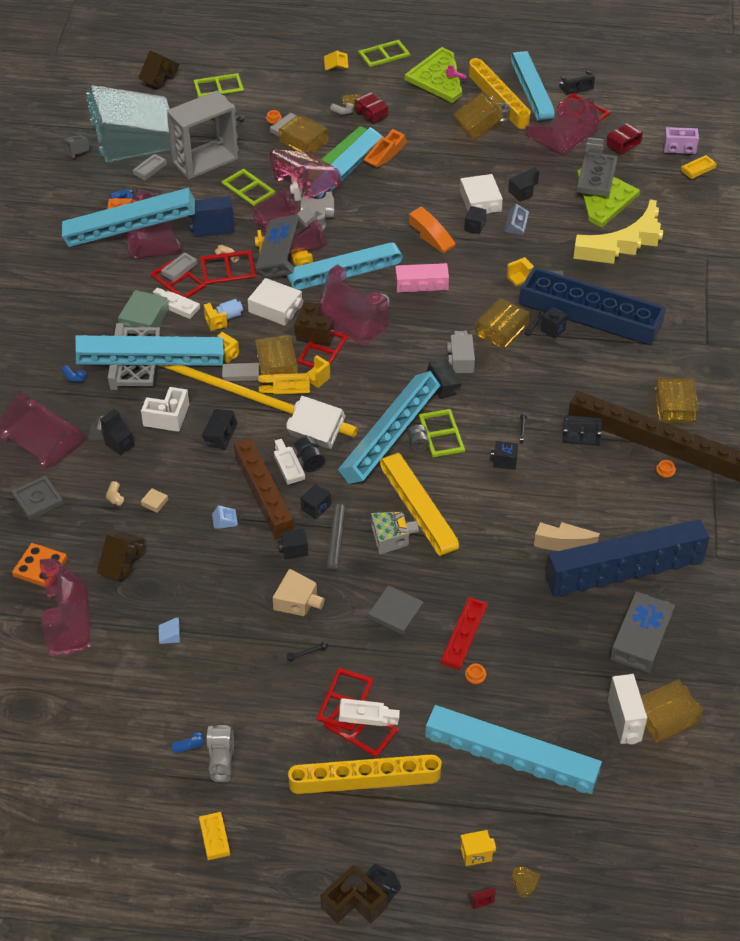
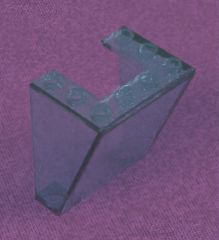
M88 85L89 92H86V97L89 102V114L93 117L90 118L92 128L95 127L96 133H98V142L102 145L99 146L100 155L104 156L106 162L171 150L167 110L170 108L166 97Z

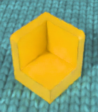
M335 51L325 55V70L329 71L334 68L348 69L347 54Z
M525 257L509 263L507 278L516 287L520 286L525 282L534 266Z
M318 355L314 357V367L307 372L310 376V384L319 388L330 379V363Z

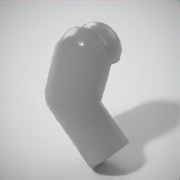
M346 103V107H340L332 104L330 110L339 115L351 114L354 111V105Z

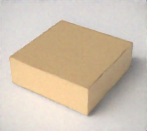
M151 488L141 500V506L158 513L168 501V495Z

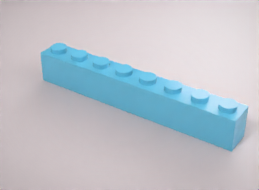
M189 188L65 220L62 221V237L67 245L71 247L195 214V199Z
M76 335V364L222 366L223 364L222 337Z
M431 371L415 375L339 467L338 471L348 484L364 481L440 387Z
M437 705L434 706L426 724L425 737L433 742H441L450 745L454 749L470 752L474 756L485 757L494 763L511 766L517 771H525L538 778H546L558 785L575 788L581 793H593L602 764L600 760Z

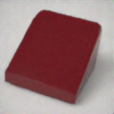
M486 887L468 893L467 897L472 909L494 903L496 891L495 888Z

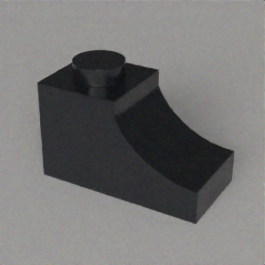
M535 167L509 178L508 192L519 202L532 197L534 186L538 184L539 170Z
M113 409L102 417L100 421L105 445L121 456L134 445L133 435L123 423L120 413Z

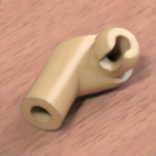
M219 245L215 249L216 254L235 252L232 248L224 245ZM239 256L230 257V259L235 263L239 260Z
M112 481L106 498L112 504L121 506L124 502V497L118 493L120 484Z

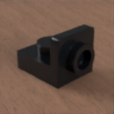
M375 863L365 874L388 895L387 904L401 889L395 873Z

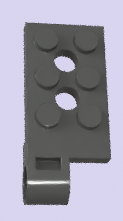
M588 137L577 192L609 197L618 156L602 154L604 139Z

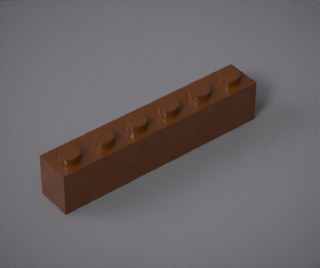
M249 438L234 443L235 459L274 539H281L280 532L293 530V519L253 439Z

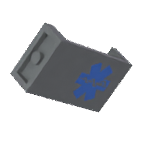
M298 214L269 221L255 268L264 279L293 273L294 267L287 260L296 229L306 227V223Z
M635 592L612 647L610 660L651 673L655 656L669 621L672 620L675 605L647 594Z

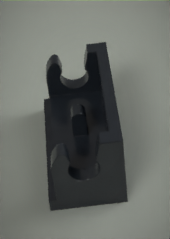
M586 71L587 76L567 80L563 76L561 77L563 82H559V87L565 95L594 89L595 75L590 71Z
M447 359L429 361L426 372L431 371L440 384V387L436 390L438 397L443 399L444 397L456 395V390H450L461 387L462 382Z
M214 409L202 434L204 440L213 441L208 442L207 446L226 450L238 424L234 411Z
M564 415L562 443L600 446L602 418Z

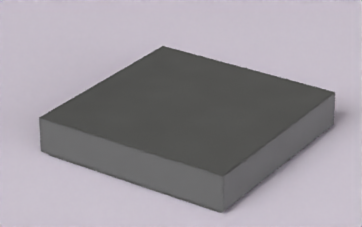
M46 475L11 491L13 498L29 521L64 504L62 497Z
M388 585L368 613V618L404 635L423 608L424 602Z

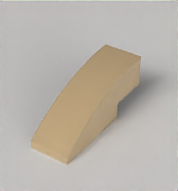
M540 522L535 533L534 546L561 551L596 543L599 541L600 533L561 522L559 528Z

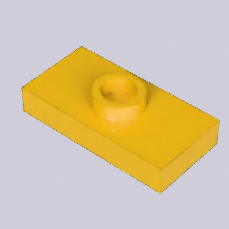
M705 155L681 166V171L690 179H693L715 169L717 163Z
M221 812L200 816L199 821L207 859L213 860L230 856Z

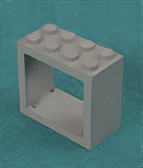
M218 90L167 110L172 163L188 180L238 159L236 109ZM214 118L216 140L191 150L189 127Z

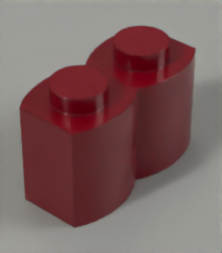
M369 92L355 99V111L363 115L369 122L375 123L388 116L387 104L378 99L375 94Z
M625 124L607 135L606 145L623 154L642 142L643 132L631 124Z

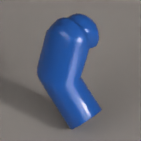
M130 189L120 190L109 194L110 199H122L125 197L130 199L134 198V192Z
M64 366L61 369L68 381L83 382L86 379V372L79 369L77 373H74L69 366Z
M195 732L189 739L172 743L173 752L179 753L202 747L204 744L203 735Z

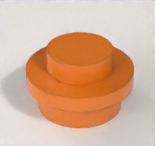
M276 110L269 111L266 116V121L273 125L282 119L280 113Z
M662 460L656 467L657 474L664 478L672 477L676 471L673 462L669 460Z
M472 664L466 669L465 678L472 684H480L486 679V671L482 665Z

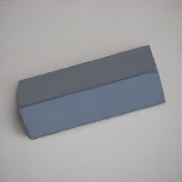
M515 204L509 210L504 231L523 235L529 211Z

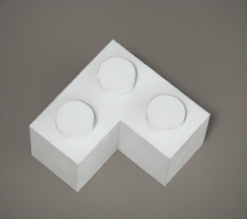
M169 387L165 400L146 397L141 409L143 426L179 432L189 407L188 390Z

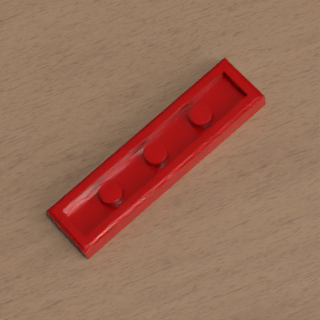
M468 597L442 656L441 665L461 670L487 610L488 603Z

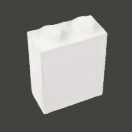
M492 174L460 179V193L467 211L470 206L487 209L486 214L502 212L503 199Z
M267 278L262 281L248 298V310L250 313L282 325H286L289 320H292L295 312L303 305L302 291Z
M301 396L294 406L293 416L287 421V430L291 436L297 438L311 436L318 445L331 449L346 416L340 408Z
M634 674L613 676L608 703L620 744H635L642 741L647 721Z

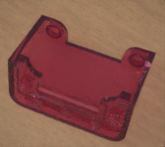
M564 99L557 107L559 117L547 126H539L536 122L525 126L530 138L556 153L565 154L597 132L600 122L593 99Z
M276 149L269 153L274 179L280 181L287 174L296 178L298 187L303 186L305 189L304 196L308 199L341 184L339 169L309 152Z
M287 188L252 207L254 220L257 224L260 223L266 230L270 220L295 215L300 212L297 203L291 201V193ZM317 220L308 224V227L293 238L289 253L317 249L326 244L321 224Z
M136 189L130 203L162 194ZM172 220L128 231L129 257L143 258L175 254L180 249V241H178L177 237H173Z
M337 264L329 270L318 302L322 306L323 317L333 318L334 327L343 334L348 335L354 342L362 345L367 344L387 330L388 299L377 292L370 293L365 297L342 281L346 278V270Z
M21 391L18 392L0 417V437L6 441L10 438L38 457L37 462L46 468L48 465L52 467L86 437L75 426L47 410Z
M41 559L40 570L43 574L47 597L54 596L58 603L57 608L48 609L42 614V629L49 656L85 651L91 644L87 586L57 559Z

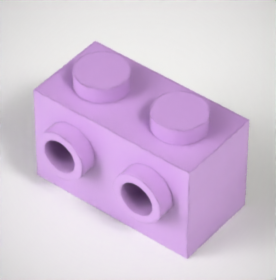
M666 127L663 141L664 153L696 154L699 141L698 129Z

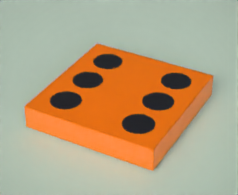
M31 543L12 571L13 577L49 588L67 561V554Z

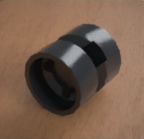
M305 436L294 443V453L304 471L314 472L324 465L325 457L313 437Z

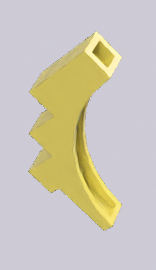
M650 200L643 216L627 228L603 235H577L573 259L614 264L615 257H619V253L636 255L637 248L640 249L641 245L658 246V240H662L663 230H660L661 223L657 222L659 208L656 207L657 200Z

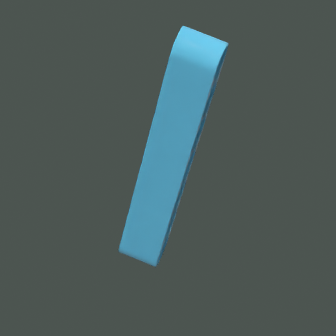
M527 51L512 53L511 62L537 121L554 119L553 105Z
M370 127L311 183L308 192L318 199L324 198L326 192L334 190L364 161L363 159L383 136Z
M387 243L294 267L292 274H287L286 276L292 288L301 290L394 266L402 261L403 256L395 243Z

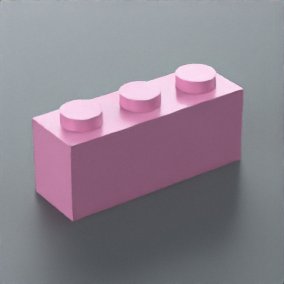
M447 263L396 266L395 280L397 292L448 290L449 274Z

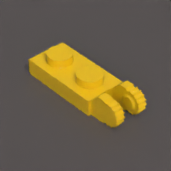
M309 373L273 374V376L260 375L258 377V381L261 383L273 382V386H260V393H310Z

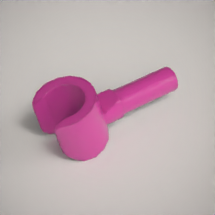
M449 65L448 69H446L447 77L457 76L465 80L467 78L466 75L456 72L453 65Z

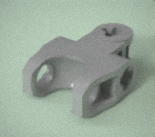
M304 192L301 198V210L308 206L317 216V219L309 225V229L316 233L322 232L326 227V218H334V198L332 192H326V196L322 199H314L310 196V192Z
M227 725L208 726L207 748H209V773L211 779L215 782H229L232 773L231 759L234 754L233 729Z

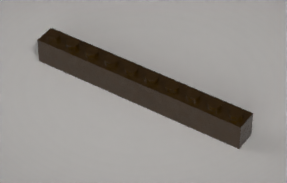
M578 390L570 401L568 416L602 418V430L740 482V450Z

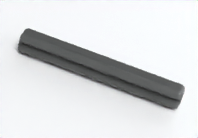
M335 504L327 561L329 569L338 568L345 512L343 504Z

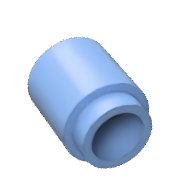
M236 299L219 304L216 307V311L218 314L225 312L227 320L241 316L243 307L240 301L237 302Z

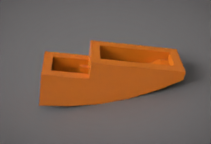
M392 129L385 138L381 137L363 159L364 162L376 168L385 164L406 145V136Z
M419 207L409 213V225L420 232V238L443 254L455 247V242L445 228L423 207Z

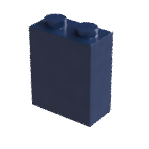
M230 196L195 200V214L189 215V218H192V221H189L190 231H194L195 238L234 233L233 209Z

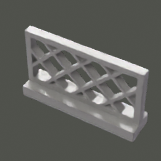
M116 323L114 336H128V334H137L138 336L155 334V336H160V327H124L123 323ZM110 365L108 373L110 390H118V386H153L156 365H148L147 367L143 365H130L129 367L125 365ZM137 366L142 369L137 374L131 371ZM127 373L132 376L128 380H121ZM145 373L150 376L149 380H141L139 377Z

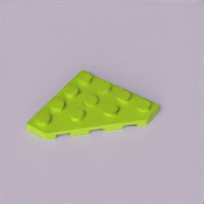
M443 47L405 74L404 80L451 103H454L462 96L459 77H447L446 69H448L449 65H453L457 72L454 53Z
M579 169L577 172L578 180L580 177L581 169ZM613 177L609 197L581 193L584 198L583 202L585 210H587L588 221L601 228L604 227L640 195V190Z

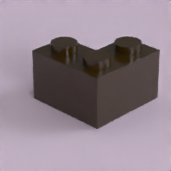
M150 50L138 79L160 89L165 75L174 78L180 64Z
M304 302L294 324L296 341L330 345L335 335L333 318L323 317L321 304Z
M127 532L107 534L97 573L115 580L126 579L131 572V560L140 558L144 552L145 539Z
M355 865L320 895L321 909L337 924L354 908L370 923L387 909L388 895Z

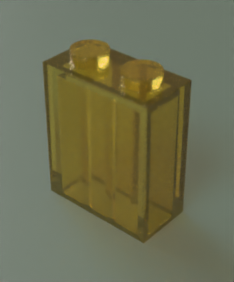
M484 91L453 113L458 124L473 140L504 118L501 112L503 109L498 102L495 104L493 97L490 94L487 95Z
M298 114L279 128V141L306 156L311 155L326 144L329 139L328 128L301 114Z
M499 298L476 321L475 334L505 349L528 326L529 312Z
M291 335L255 340L260 375L298 374Z
M657 378L655 397L658 420L664 423H696L699 408L694 378Z
M679 679L641 696L647 716L645 729L656 744L699 724L703 714L701 705L695 702L690 695L689 689L685 685L683 686Z

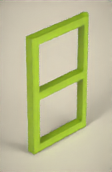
M400 40L358 51V54L369 67L410 56V53ZM397 44L404 52L403 54L389 57L383 48ZM378 49L385 57V59L370 62L364 53Z
M238 73L194 80L198 98L209 94H201L198 84L212 81L216 82L218 91L221 94L244 91ZM237 79L239 88L221 89L219 80Z
M245 169L240 170L221 182L253 206L276 194L275 190ZM243 174L254 181L241 190H237L229 184V182ZM257 185H260L269 192L255 201L243 194Z
M451 409L419 414L421 425L427 429V437L430 442L429 449L432 457L465 452ZM442 415L449 416L453 428L428 432L425 418ZM455 433L460 447L435 451L430 437Z

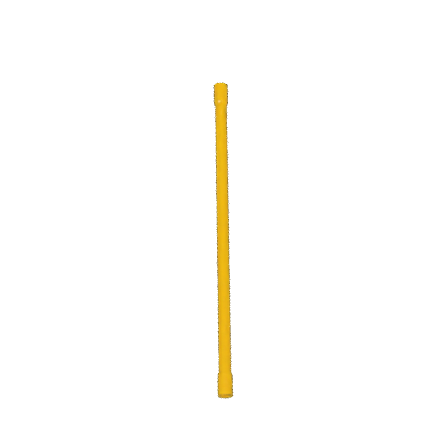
M158 365L292 415L294 413L295 405L184 365ZM343 422L339 433L354 438L358 428Z

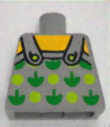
M402 512L371 513V527L379 554L407 546L409 544V534L419 533L417 521L406 523Z

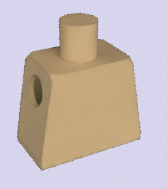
M289 569L273 596V610L305 616L310 607L321 610L325 598L317 596V584L314 581Z

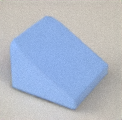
M218 505L212 513L213 526L216 529L238 525L236 509Z
M174 618L159 625V644L180 642L179 618Z

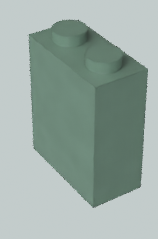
M135 290L120 313L118 321L123 323L124 327H159L169 311L168 298Z

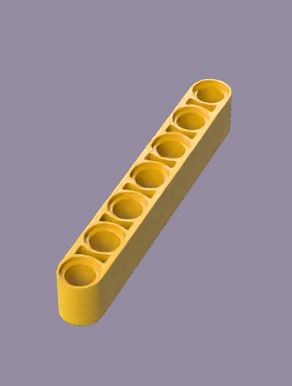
M471 59L469 62V77L495 104L507 103L510 106L509 119L516 127L520 129L528 128L530 110L481 59Z
M400 453L382 458L380 460L382 471L415 521H417L436 553L442 556L459 549V543L455 534Z
M420 755L295 765L288 771V782L290 790L295 794L432 784L439 781L441 777V760L435 755Z

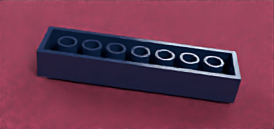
M537 267L532 268L520 290L519 304L545 312L555 307L566 313L567 319L650 345L653 344L664 322L666 311L664 306Z
M701 519L548 553L545 579L553 597L559 595L564 596L576 591H585L598 586L603 587L607 584L623 582L636 577L641 578L653 573H662L666 570L679 569L683 566L697 565L704 562L710 536Z

